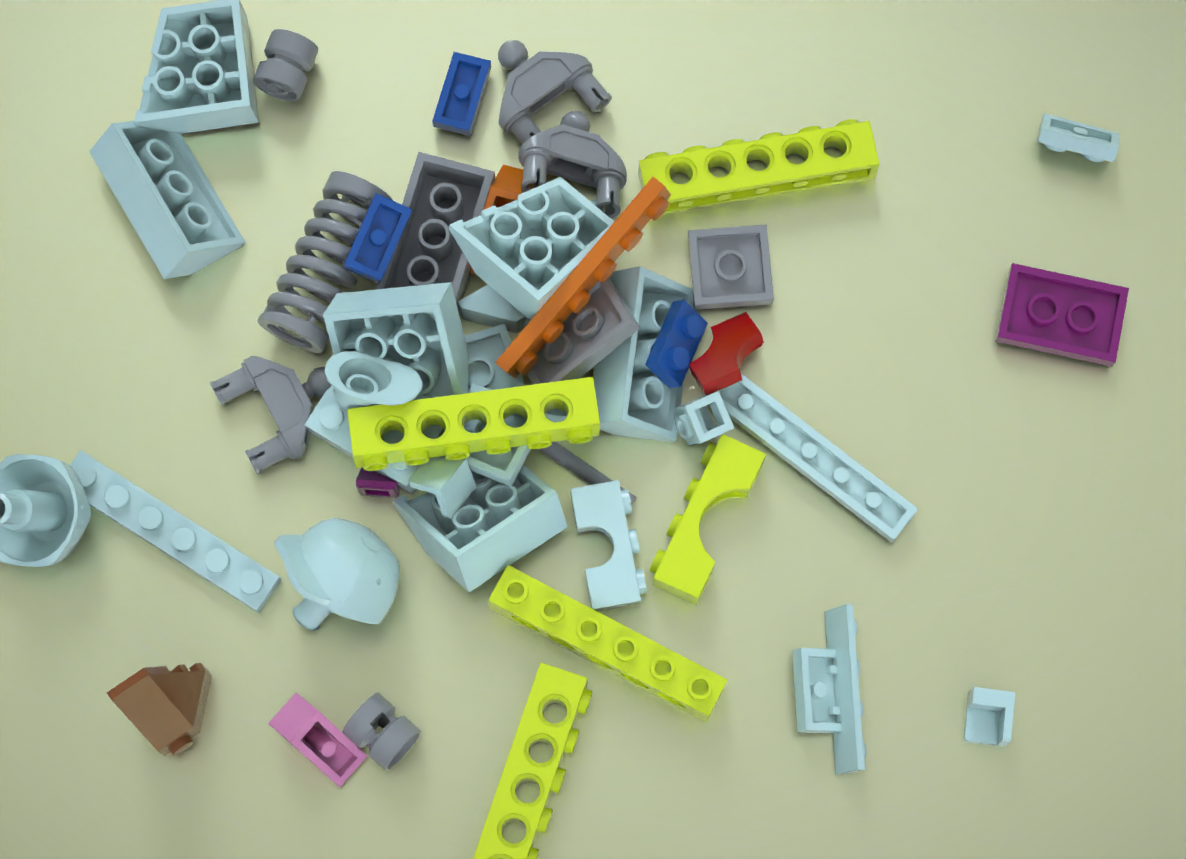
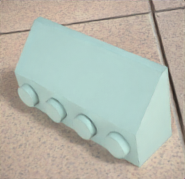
M134 121L112 123L89 151L164 279L194 274L245 244L242 235L181 133L136 126Z
M641 266L614 271L609 278L639 324L640 329L594 366L593 379L600 418V430L615 436L676 442L678 430L675 424L676 415L673 409L681 406L683 383L681 387L668 388L645 364L672 302L684 299L693 307V291L689 287Z

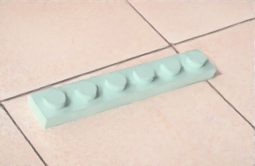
M741 374L742 381L719 390L731 420L891 543L917 512V507L743 374Z
M80 450L71 462L70 466L77 473L90 506L252 610L260 613L281 581L278 575Z

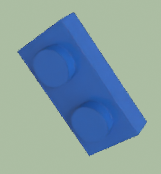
M453 52L432 120L433 127L471 136L492 67L490 60Z
M375 193L342 268L380 284L412 209Z
M684 299L672 302L645 364L668 388L681 387L689 369V363L692 362L708 324Z

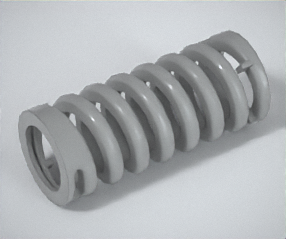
M334 171L330 174L322 190L324 199L318 201L313 208L315 218L309 219L304 226L306 236L299 238L295 244L297 255L289 257L286 262L288 273L282 274L276 282L279 292L272 293L267 300L268 305L257 320L263 329L275 337L297 348L313 353L323 352L329 339L328 333L314 324L315 320L325 323L323 314L328 307L315 300L301 296L293 287L304 288L328 303H331L337 293L344 292L324 281L308 276L302 268L311 269L322 277L343 287L352 288L357 282L356 277L351 272L332 262L318 258L311 251H321L341 264H344L351 248L326 239L320 231L329 232L339 240L352 246L359 229L334 220L329 213L339 214L345 220L360 228L367 210L348 203L349 200L367 209L375 193L393 200L376 185L358 176L341 171ZM337 194L343 195L340 199ZM284 306L295 307L310 317L307 320L296 317ZM285 328L300 335L301 338L295 337L285 332Z

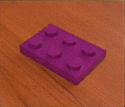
M1012 263L1009 268L995 342L1113 367L1116 363L1129 288Z

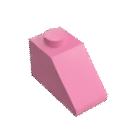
M295 693L268 723L339 787L344 784L367 758V755L298 693Z

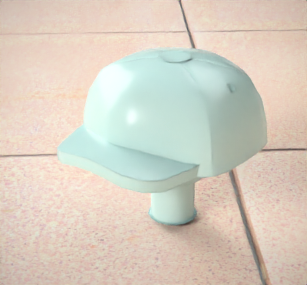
M23 454L5 457L0 462V561L6 564L29 567H43L61 562L79 542L91 517L90 505L77 473L66 462L52 457Z
M332 518L318 522L302 535H281L274 541L291 584L304 597L299 605L293 608V615L302 627L309 630H318L320 624L330 613L368 624H380L390 610L397 594L400 564L386 543L368 527L353 521Z

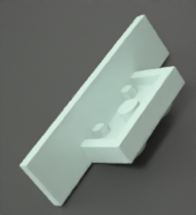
M845 604L824 611L827 649L798 648L792 650L797 732L833 733L836 774H847L865 770L866 746L862 734L861 718L863 715V705L859 693L858 677L860 674V664L856 652L855 636L857 633V623L854 619L853 604Z

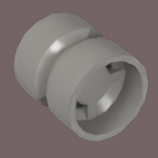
M283 29L273 30L264 50L267 60L259 62L253 78L254 85L275 98L286 101H298L308 80L304 72H309L312 69L319 51L318 47L314 42L298 33Z
M377 692L359 707L349 719L342 732L359 748L367 746L369 748L368 756L381 768L388 771L410 750L422 731L404 715L396 717V708ZM378 726L383 728L379 734L375 732Z

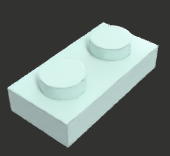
M1044 113L1039 127L1038 142L1043 143L1048 149L1064 152L1069 150L1080 153L1090 161L1103 162L1106 160L1114 162L1119 149V133Z

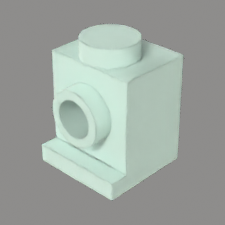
M719 391L701 396L673 409L676 415V428L681 437L686 439L689 446L701 444L734 429ZM708 404L711 407V410L718 425L714 424V421L707 407Z

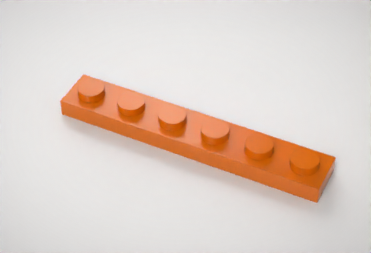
M654 177L648 181L495 363L515 379L520 373L525 375L533 368L538 360L536 354L545 343L551 344L560 336L564 330L562 323L572 312L578 313L587 304L591 296L589 292L598 281L602 283L611 276L617 266L615 261L624 250L629 252L639 243L643 236L641 230L651 219L653 221L657 220L666 211L669 205L667 200L671 194L661 182Z

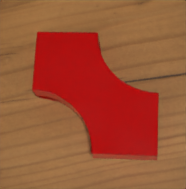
M747 312L710 327L713 335L710 347L702 356L689 363L691 374L705 395L712 394L742 381L740 368L743 361L752 351L761 347L764 343L760 330Z

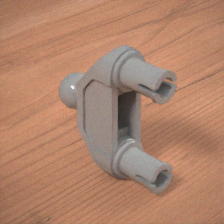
M518 40L504 42L498 51V60L501 65L508 70H513L508 74L499 114V125L504 132L513 133L522 144L530 137L541 132L532 121L531 116L568 89H575L593 113L601 110L598 106L599 104L604 108L612 100L610 93H607L593 76L592 64L582 55L566 52L539 51L528 59V51L525 45Z
M571 111L562 117L560 125L539 132L522 144L519 149L518 159L524 167L521 184L523 193L530 190V183H532V189L545 184L548 173L594 187L597 190L595 206L602 212L603 206H606L605 214L610 218L617 217L620 214V191L626 185V167L619 155L599 135L589 132L591 127L590 121L585 114L580 111Z
M250 356L243 360L244 362L241 363L242 368L210 382L221 405L254 389L255 392L260 391L279 428L276 431L277 436L245 451L257 474L287 457L290 460H296L304 456L311 432L304 424L314 410L309 398L313 396L322 398L326 390L332 386L327 381L324 372L325 367L315 368L309 374L307 382L301 384L293 369L261 357Z

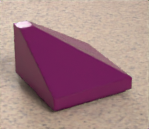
M361 467L356 478V487L361 496L399 497L400 490L396 481L375 471H366Z

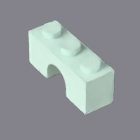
M619 480L571 488L570 495L577 533L587 531L601 532L610 539L613 546V555L608 562L598 567L585 569L591 608L598 612L640 604V594L647 593L643 569L635 570L633 554L640 553L636 529L628 530L625 514L632 513L628 489L621 490Z

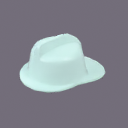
M343 351L335 354L326 362L324 372L327 381L333 386L334 396L342 408L346 410L373 405L392 406L405 404L415 399L422 388L420 375L411 367L375 358L357 351Z

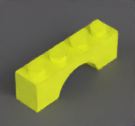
M724 434L721 435L717 445L712 442L709 443L700 463L706 466L700 480L692 478L683 498L689 504L683 516L678 513L675 514L666 535L672 537V540L666 552L661 549L657 551L649 571L655 573L653 586L697 606L715 566V561L702 545L699 534L700 522L705 513L715 504L732 498H748L764 464L766 453Z

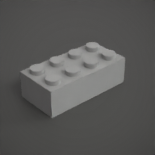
M418 152L402 205L412 209V212L380 284H377L376 289L451 282L459 312L458 301L464 297L471 274V265L451 234L449 225L461 219L463 222H466L481 215L490 187L495 179V171Z

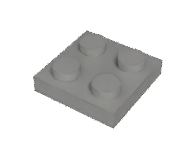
M767 225L688 230L694 310L773 304L774 296Z

